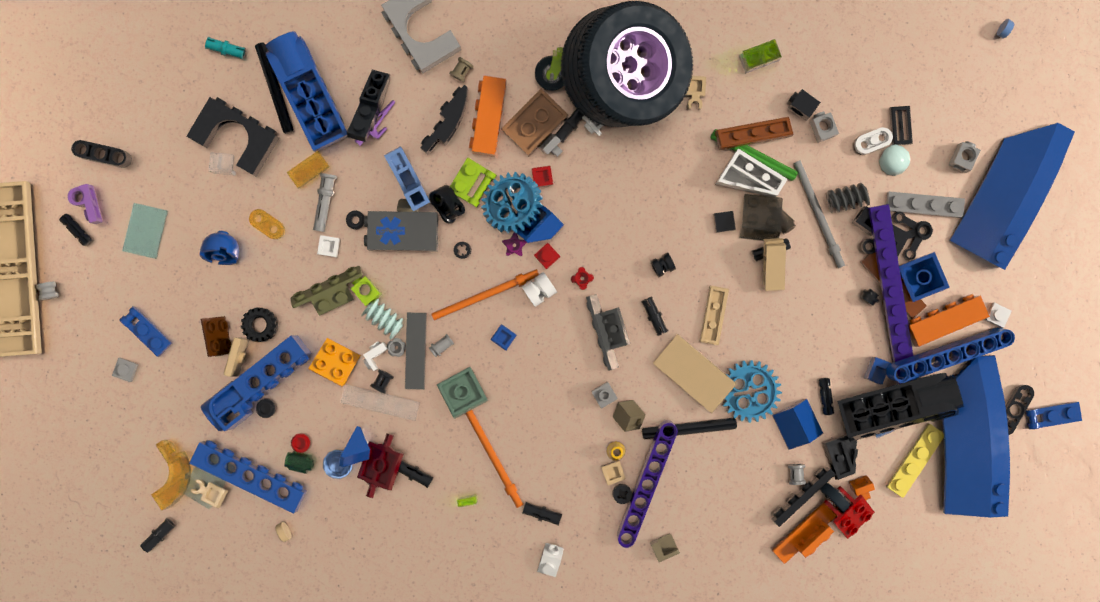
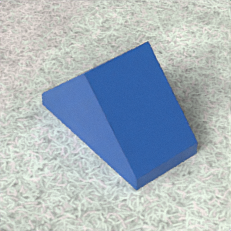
M357 426L340 456L339 466L345 467L369 459L370 449L361 427Z

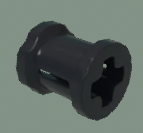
M379 369L376 380L370 386L385 394V389L394 376Z

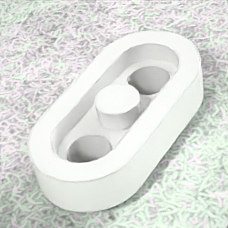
M882 127L861 135L855 140V150L859 154L865 155L886 147L892 142V132ZM879 135L884 136V141L879 140ZM861 142H865L867 147L862 148Z

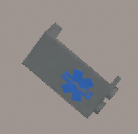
M368 211V216L364 217V227H367V235H364V246H367L369 251L409 250L438 252L439 214L437 212Z

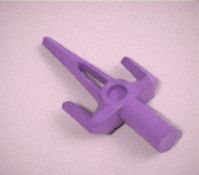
M394 100L379 113L378 118L381 115L382 117L375 124L373 131L369 133L373 138L379 139L387 130L386 127L379 132L376 129L394 105ZM355 140L359 146L362 145L363 141Z

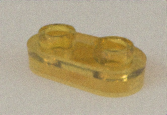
M261 209L251 212L249 222L254 228L274 240L283 237L285 227L279 220ZM258 215L262 218L260 222H256V216ZM273 226L277 227V231L275 233L271 232V228Z

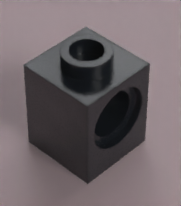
M801 89L799 93L794 92L788 101L791 104L788 108L807 121L821 102Z

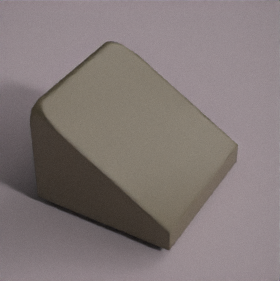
M399 199L398 212H418V209L415 211L411 209L406 199Z

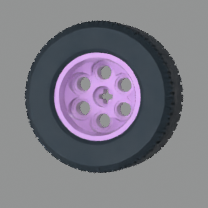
M626 1L594 10L584 16L573 27L565 41L561 56V74L566 93L575 107L584 116L604 126H643L658 122L671 114L681 104L689 90L688 87H690L693 74V53L691 52L692 48H690L691 44H689L688 36H686V32H684V29H682V26L674 16L665 9L649 2ZM620 42L624 44L623 50L620 48ZM638 48L641 51L640 57L637 55ZM641 68L644 69V76L641 75ZM628 80L631 82L630 89L627 86Z

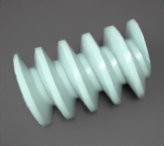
M376 299L368 305L361 316L367 314L365 318L367 321L373 318L371 324L374 326L379 323L377 329L382 330L385 328L383 334L391 333L389 339L392 340L403 327V318L396 320L397 313L390 315L391 308L384 311L385 304L383 303L378 306L379 299Z

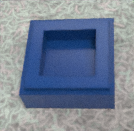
M501 324L490 340L504 350H507L517 335Z

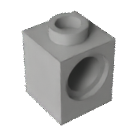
M823 111L813 115L814 119L810 121L817 143L839 134L831 112L825 114ZM821 121L827 123V130L820 128L819 123Z
M962 142L957 145L949 166L967 173L972 170L981 150L976 148V145L972 142ZM963 151L968 153V160L962 158Z
M608 382L591 391L601 409L618 399Z

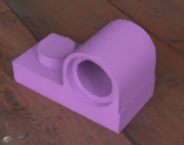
M80 185L68 192V201L72 205L86 208L84 215L89 223L99 224L103 222L93 185ZM82 193L83 198L78 202L77 195Z

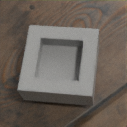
M118 358L112 376L132 382L138 364Z

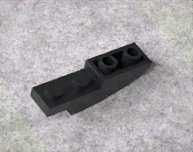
M372 69L359 98V106L348 128V138L366 142L370 131H373L389 84L390 74Z
M466 85L462 88L458 87L452 94L454 96L450 102L446 101L441 106L440 116L444 121L440 120L433 129L435 131L432 135H427L422 140L420 148L427 155L439 141L447 145L458 129L468 100V87Z

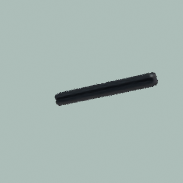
M264 42L255 45V49L282 131L285 134L291 133L294 129L276 75L266 56V52H268L266 44Z
M735 418L675 424L678 431L677 436L733 430L737 428V421ZM669 425L663 429L664 434H670L673 431V427ZM659 426L643 428V439H653Z

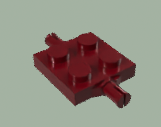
M386 433L383 444L372 441L368 443L370 449L369 459L362 461L357 478L364 480L369 485L366 494L369 498H374L376 488L392 491L404 455L391 447L394 437L392 434Z

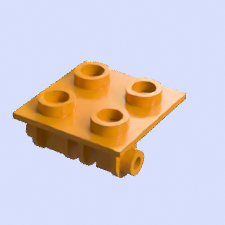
M327 338L308 369L343 387L361 355Z

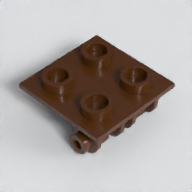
M226 317L200 319L207 356L217 357L229 354L232 343L229 338Z

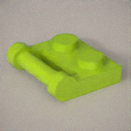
M467 157L450 187L456 196L477 208L484 191L491 180L495 179L497 175ZM480 174H484L485 177L473 197L468 196Z

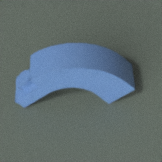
M400 146L386 153L384 157L400 184L411 209L415 211L430 203L402 147Z

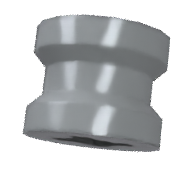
M55 281L36 285L40 293L38 296L39 301L59 297L58 292L55 291Z

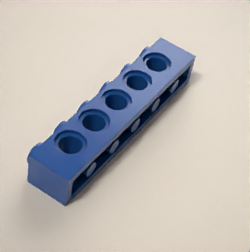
M210 440L199 442L189 464L293 514L298 511L307 490L303 489V485L297 482L290 483L281 474L276 473L273 475L268 472V468L262 465L257 467L251 464L252 461L248 458H238L229 449H219L216 447L217 444ZM212 454L218 456L219 461L217 464L211 461ZM230 462L236 465L235 472H231L228 469ZM247 470L253 473L252 480H248L245 477ZM264 479H268L271 482L269 489L263 486L262 482ZM281 487H285L288 490L287 497L281 496Z

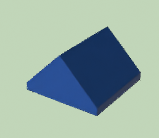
M935 252L918 257L899 266L900 273L913 302L950 288Z
M807 399L772 415L788 450L811 443L824 434Z

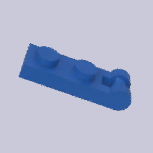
M135 306L129 309V313L126 316L123 315L119 319L157 357H160L172 344ZM135 317L139 320L136 324L131 322Z
M1079 402L1026 410V416H1029L1030 422L1028 423L1029 430L1082 421ZM1040 414L1041 421H1037L1036 415Z

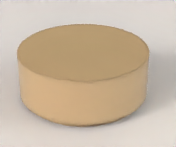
M285 522L276 525L275 530L281 541L286 542L292 538L290 529Z

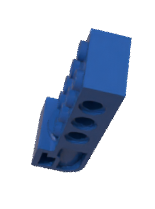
M292 31L266 44L268 50L266 56L312 150L318 152L347 138L348 130L304 39L301 36L298 37L297 33Z
M298 335L289 336L238 378L228 383L200 406L202 412L218 431H228L236 428L253 414L251 410L253 407L252 402L261 399L264 396L263 392L265 390H271L279 384L278 380L280 378H287L295 371L293 369L295 366L305 364L310 359L308 356L312 354ZM287 353L290 356L289 362H286L285 356ZM271 366L275 368L274 374L270 372ZM256 378L259 379V386L255 384ZM232 413H240V415L232 421L228 418V416Z

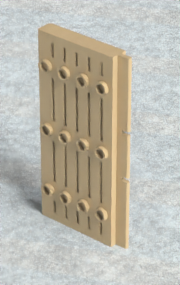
M27 181L0 183V357L42 354L38 290L36 288L37 276L30 182Z

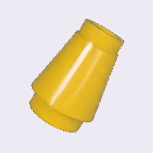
M615 441L608 445L606 452L610 459L617 461L624 457L626 450L622 443ZM619 449L620 454L615 456L613 451Z

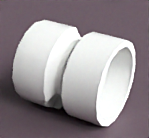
M544 272L536 276L534 282L529 281L521 286L535 307L544 302V297L550 298L557 293Z

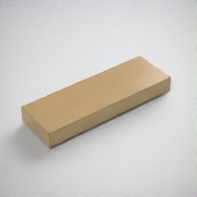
M709 286L699 342L719 345L729 289Z

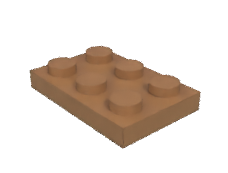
M541 88L501 130L529 156L569 114Z

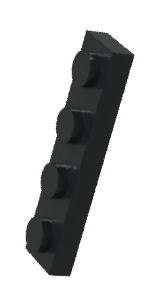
M828 467L818 470L815 474L816 478L811 482L807 481L801 487L802 491L797 495L793 494L787 500L788 504L785 507H780L773 513L774 517L771 520L780 527L836 474Z

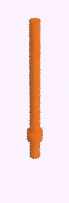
M533 270L524 275L522 273L516 275L512 280L431 313L434 320H437L517 285L520 287L538 276V270Z
M472 410L466 412L468 420L506 487L504 488L507 495H510L516 508L522 506L523 503L516 492L518 489L510 481Z

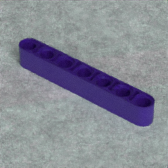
M670 420L662 421L657 429L632 493V498L618 529V542L624 548L633 546L677 436V427ZM665 426L673 427L672 433H663ZM665 444L666 449L663 452L656 451L657 445ZM651 462H658L659 467L656 470L649 469ZM644 480H651L652 485L645 488L642 486ZM637 498H644L645 502L643 505L635 504ZM635 515L638 517L637 522H628L630 516ZM628 533L631 535V538L628 541H624L621 539V536Z

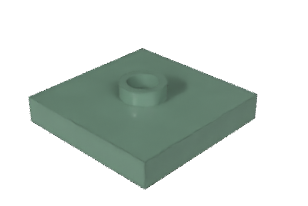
M471 367L437 384L454 419L488 401Z

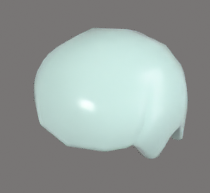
M895 144L883 151L879 164L882 171L887 175L896 176L902 174L908 168L911 159L909 152L903 146Z

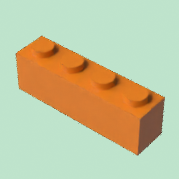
M483 75V81L479 80L478 92H481L480 100L476 99L475 111H478L477 118H473L472 129L475 130L474 137H470L469 148H472L473 154L496 156L507 80L504 78Z
M967 295L962 298L963 301L956 304V301L944 305L945 309L941 311L934 309L927 312V317L921 319L918 316L909 320L910 337L914 347H920L990 317L981 295Z

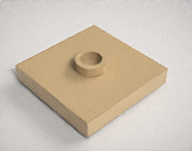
M242 337L233 338L223 373L225 376H239L245 360L249 339Z

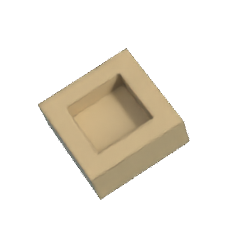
M620 461L601 467L607 485L626 479Z

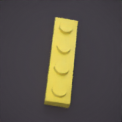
M928 423L886 487L904 498L943 440L944 433Z

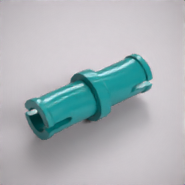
M207 37L205 42V49L220 52L221 55H230L242 60L243 56H245V47L230 44L229 41L225 40L223 42Z

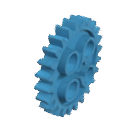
M509 172L506 178L500 175V181L493 179L495 185H488L490 191H484L487 198L482 199L485 205L481 206V208L485 211L483 216L487 218L486 221L494 229L497 228L500 232H503L505 229L508 234L511 229L517 233L519 227L524 231L525 224L530 227V220L536 221L537 219L534 215L540 214L537 208L543 207L539 202L543 197L540 195L541 190L537 187V183L529 176L526 178L524 173L519 177L517 172L513 174V177ZM520 188L519 192L514 193L516 189ZM506 189H508L509 195L513 199L512 202L506 193ZM503 196L502 200L498 201V198ZM512 203L518 212V217H516L515 210L511 207ZM524 204H527V206L521 210V207ZM507 212H510L509 215L506 218H504V215Z
M750 360L748 365L745 361H742V367L735 363V370L728 368L730 375L727 376L734 382L736 379H741L743 387L741 389L734 387L726 396V401L722 406H729L726 411L727 413L734 411L733 418L740 415V421H743L745 417H747L749 423H751L752 417H754L756 422H759V416L766 419V412L771 415L773 414L770 410L771 407L778 408L774 402L781 401L776 397L777 394H782L781 391L777 390V387L781 386V384L775 383L779 377L771 376L774 370L766 371L768 365L765 364L761 368L760 361L755 366L753 360ZM757 374L762 378V382L759 385L753 383V377ZM749 386L753 389L763 386L767 387L766 390L752 392V396L750 394L734 396V393L749 390ZM761 393L766 395V401L763 404L757 401V397ZM745 397L748 404L745 408H740L738 402L741 398Z

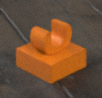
M867 475L849 481L850 487L856 496L861 494L865 500L871 499L869 492L875 490Z

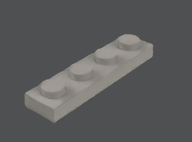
M889 191L887 192L886 204H889L890 212L963 218L965 199Z

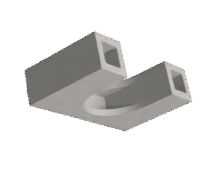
M388 0L381 5L384 10L381 13L387 22L391 21L394 27L391 30L396 38L401 37L404 42L401 46L405 53H410L414 58L411 62L416 70L420 69L422 73H425L461 51V46L451 30L435 40L425 43L415 41L408 35L407 23L411 15L431 3L432 0Z

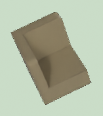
M634 400L618 402L613 418L624 432L640 429L646 414Z
M670 533L650 542L659 563L680 553Z

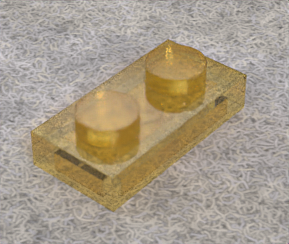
M316 151L289 170L287 174L299 189L330 166L321 153Z

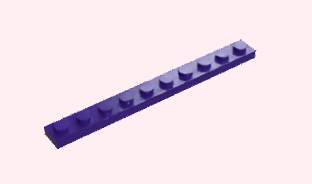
M889 204L869 207L868 210L894 363L912 357L913 350ZM900 369L897 370L896 377L899 376Z

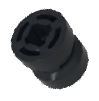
M668 252L663 254L661 258H655L650 261L658 278L667 271L672 272L676 270L675 264Z

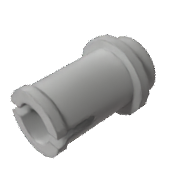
M446 334L435 344H431L429 349L437 357L438 355L441 356V353L454 343Z

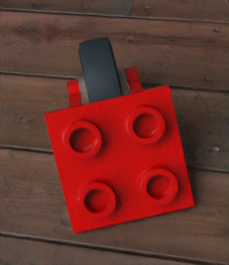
M826 483L820 489L827 498L824 501L825 505L837 516L833 523L847 539L855 535L858 529L865 522L869 521L875 513L861 494L854 500L841 486L835 489L829 483ZM845 497L853 504L852 506H851L850 503L845 499Z

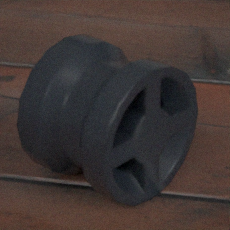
M618 484L614 487L612 495L617 503L626 504L632 498V491L628 485Z

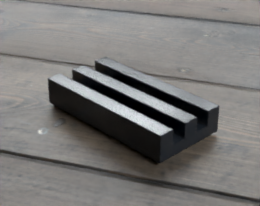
M910 106L890 107V124L893 135L892 145L913 144ZM902 110H905L907 140H904ZM895 111H897V116H898L899 141L897 140V127H896V114H895Z

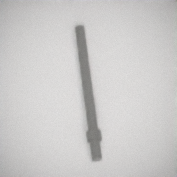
M801 160L793 164L828 243V251L830 255H833L837 267L841 268L845 266V263L839 252L841 251L839 244H836Z

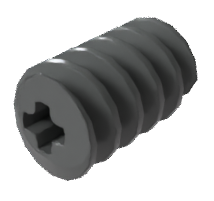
M858 183L857 187L853 184L849 188L844 186L842 190L836 188L835 191L828 190L827 204L831 213H833V208L839 213L841 206L847 211L849 204L852 209H855V203L862 207L863 201H865L867 206L870 205L868 190L862 183Z

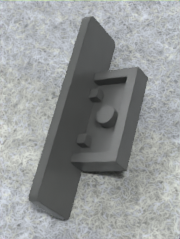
M597 294L586 297V305L592 315V325L598 335V345L602 348L604 364L609 371L616 369L619 365L614 349L630 344L620 308L602 312Z

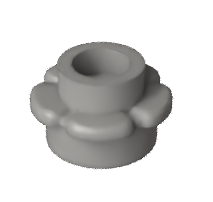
M394 338L387 344L388 353L391 356H402L404 350H406L405 343L399 338Z

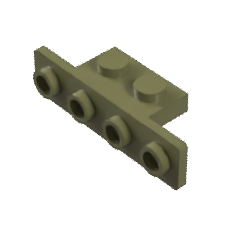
M350 267L344 273L333 275L328 280L316 283L305 291L296 292L290 298L292 307L296 308L311 301L320 316L354 300L347 284L363 276L361 267Z

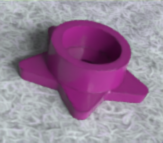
M515 232L510 239L502 240V243L507 247L506 256L513 253L519 256L523 255L522 247L527 242L519 239Z

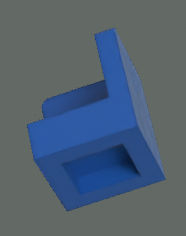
M871 357L864 379L882 385L886 377V369L891 363L877 357Z

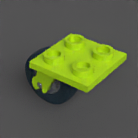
M557 47V50H553L552 56L542 58L536 65V81L546 90L554 91L564 86L561 74V56L564 47Z

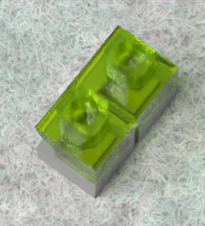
M774 39L744 50L739 55L746 74L762 68V66L765 67L778 62L782 56Z

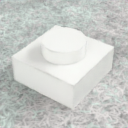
M320 235L317 254L337 257L340 238Z
M994 302L988 311L990 317L984 320L1004 328L1012 310Z

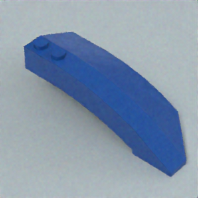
M1054 123L1004 138L985 179L950 241L1005 270L1043 205L1060 170L1075 131L1060 123Z
M983 355L970 361L971 364L965 370H961L955 377L964 407L958 408L959 415L942 419L945 452L943 513L988 518L1008 517L1010 449L1005 399L995 355Z

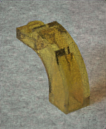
M168 440L160 441L156 444V447L168 464L169 476L166 483L151 494L161 511L169 509L183 497L191 477L190 462L185 451L176 453V446Z

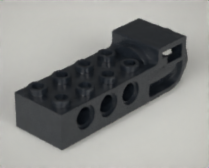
M946 373L926 376L837 401L849 442L930 420L934 422L959 415L958 408L964 407L955 376H947Z

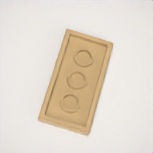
M679 334L674 337L653 363L710 413L715 411L737 385L736 382Z

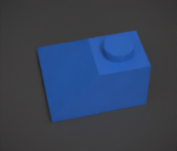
M544 205L537 208L540 214L534 215L537 219L536 221L530 220V227L525 224L524 231L520 227L518 228L517 234L527 243L551 239L564 225Z

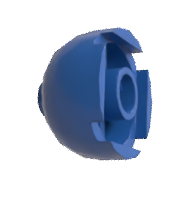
M226 231L212 233L202 241L200 257L212 263V260L219 261L218 265L236 264L239 258L238 242Z

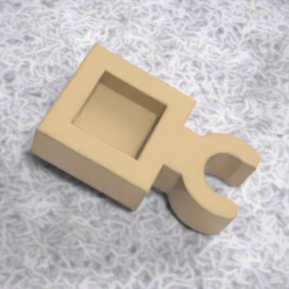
M692 76L690 87H688L689 90L686 96H691L687 107L691 109V104L696 102L698 110H701L703 104L700 97H705L706 77Z
M195 480L196 483H199L200 489H191V492L198 495L203 494L200 500L215 508H220L228 490L212 482H209L206 486L203 480Z

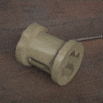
M459 57L457 65L449 74L455 79L464 82L469 69L473 68V65Z

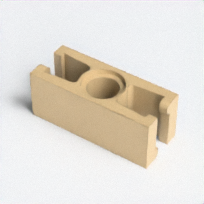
M783 238L763 239L762 283L765 285V291L785 290L786 244Z

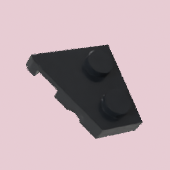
M844 435L823 443L832 471L836 474L834 476L835 480L856 473L857 440L849 442L848 436Z

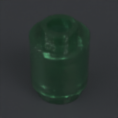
M295 451L292 453L288 452L284 467L291 471L307 474L313 470L314 460L312 455Z

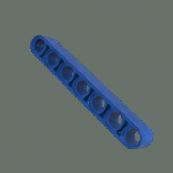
M996 327L891 363L886 369V375L891 380L905 383L1006 348L1013 344L1015 335L1011 330ZM935 357V362L931 364L932 358ZM917 363V369L914 371V365ZM900 369V374L896 377V372Z

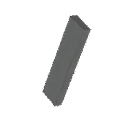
M407 312L405 389H425L427 313Z

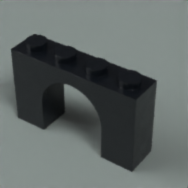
M209 97L186 137L208 148L217 131L222 126L229 123L243 125L248 133V145L236 166L257 177L279 140V137L275 135L277 131L268 126L264 129L259 126L260 121L251 116L247 119L242 116L244 112L234 106L232 109L226 106L227 102L219 97L216 99Z

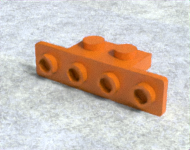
M826 499L839 511L830 499ZM823 502L772 551L784 564L798 551L805 558L816 551L820 544L830 538L834 531L828 524L836 515Z

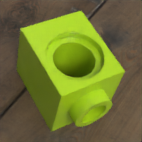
M366 276L360 277L352 283L354 286L351 290L367 307L372 301L382 295ZM363 285L370 287L368 295H362L361 287Z

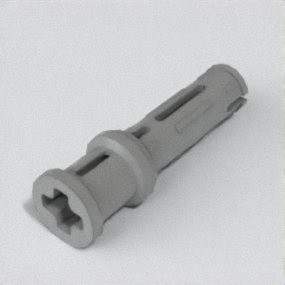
M320 173L321 182L320 188L317 189L319 198L313 230L325 232L330 198L334 195L333 185L337 176Z

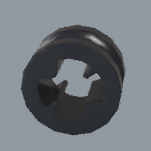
M458 242L454 246V254L458 258H468L472 252V248L467 242ZM465 245L467 254L464 255L462 253V256L459 255L460 250L458 247Z

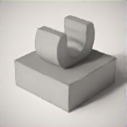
M550 134L538 148L545 154L551 152L558 157L562 152L557 146L561 140L556 135Z

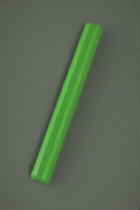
M715 129L711 134V139L717 142L715 135L717 129ZM748 145L730 148L734 151L740 149L791 181L795 180L798 174L796 170Z

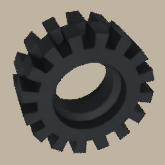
M257 307L248 310L243 315L244 318L241 319L242 325L240 326L243 329V335H246L247 339L254 342H265L271 339L273 334H276V327L278 328V324H276L277 318L274 317V313L270 312V310ZM258 317L266 321V328L262 332H256L252 327L254 319Z

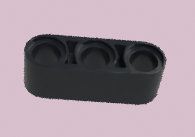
M77 140L71 148L72 153L79 158L115 167L126 168L132 161L131 155L124 150L88 141ZM85 145L86 152L81 154L80 149ZM104 149L105 155L100 159L98 156L99 152ZM123 154V161L118 163L117 157Z

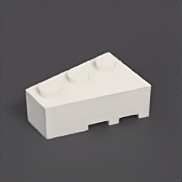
M737 149L716 184L774 198L778 196L787 178L740 149Z

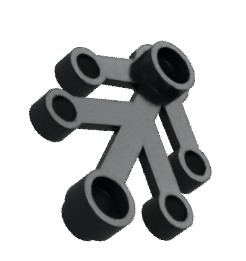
M896 212L893 214V221L895 223H903L913 229L905 232L893 225L897 257L906 241L914 237L910 248L903 251V257L906 260H913L916 257V251L922 240L931 237L933 232L932 226L926 221L917 223L906 217L903 212ZM898 214L902 216L901 221H898L896 218ZM921 227L925 229L924 234L920 233ZM865 239L861 243V250L865 254L875 253L873 239ZM867 243L871 245L870 250H867L865 247ZM908 251L912 252V256L910 258L907 257Z

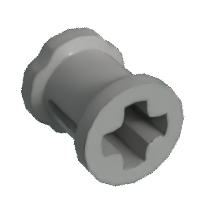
M789 464L788 468L790 469L791 478L789 484H806L803 469L805 464Z

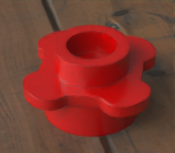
M580 267L578 272L571 277V282L579 285L581 290H585L587 284L593 281L594 276L586 272L584 267Z

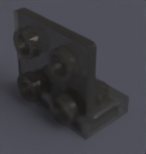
M745 194L739 238L753 240L779 238L783 199L781 197Z

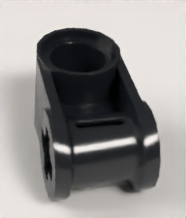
M444 185L430 192L429 200L444 222L451 224L456 220L457 216L465 213L463 203L458 199L450 186Z

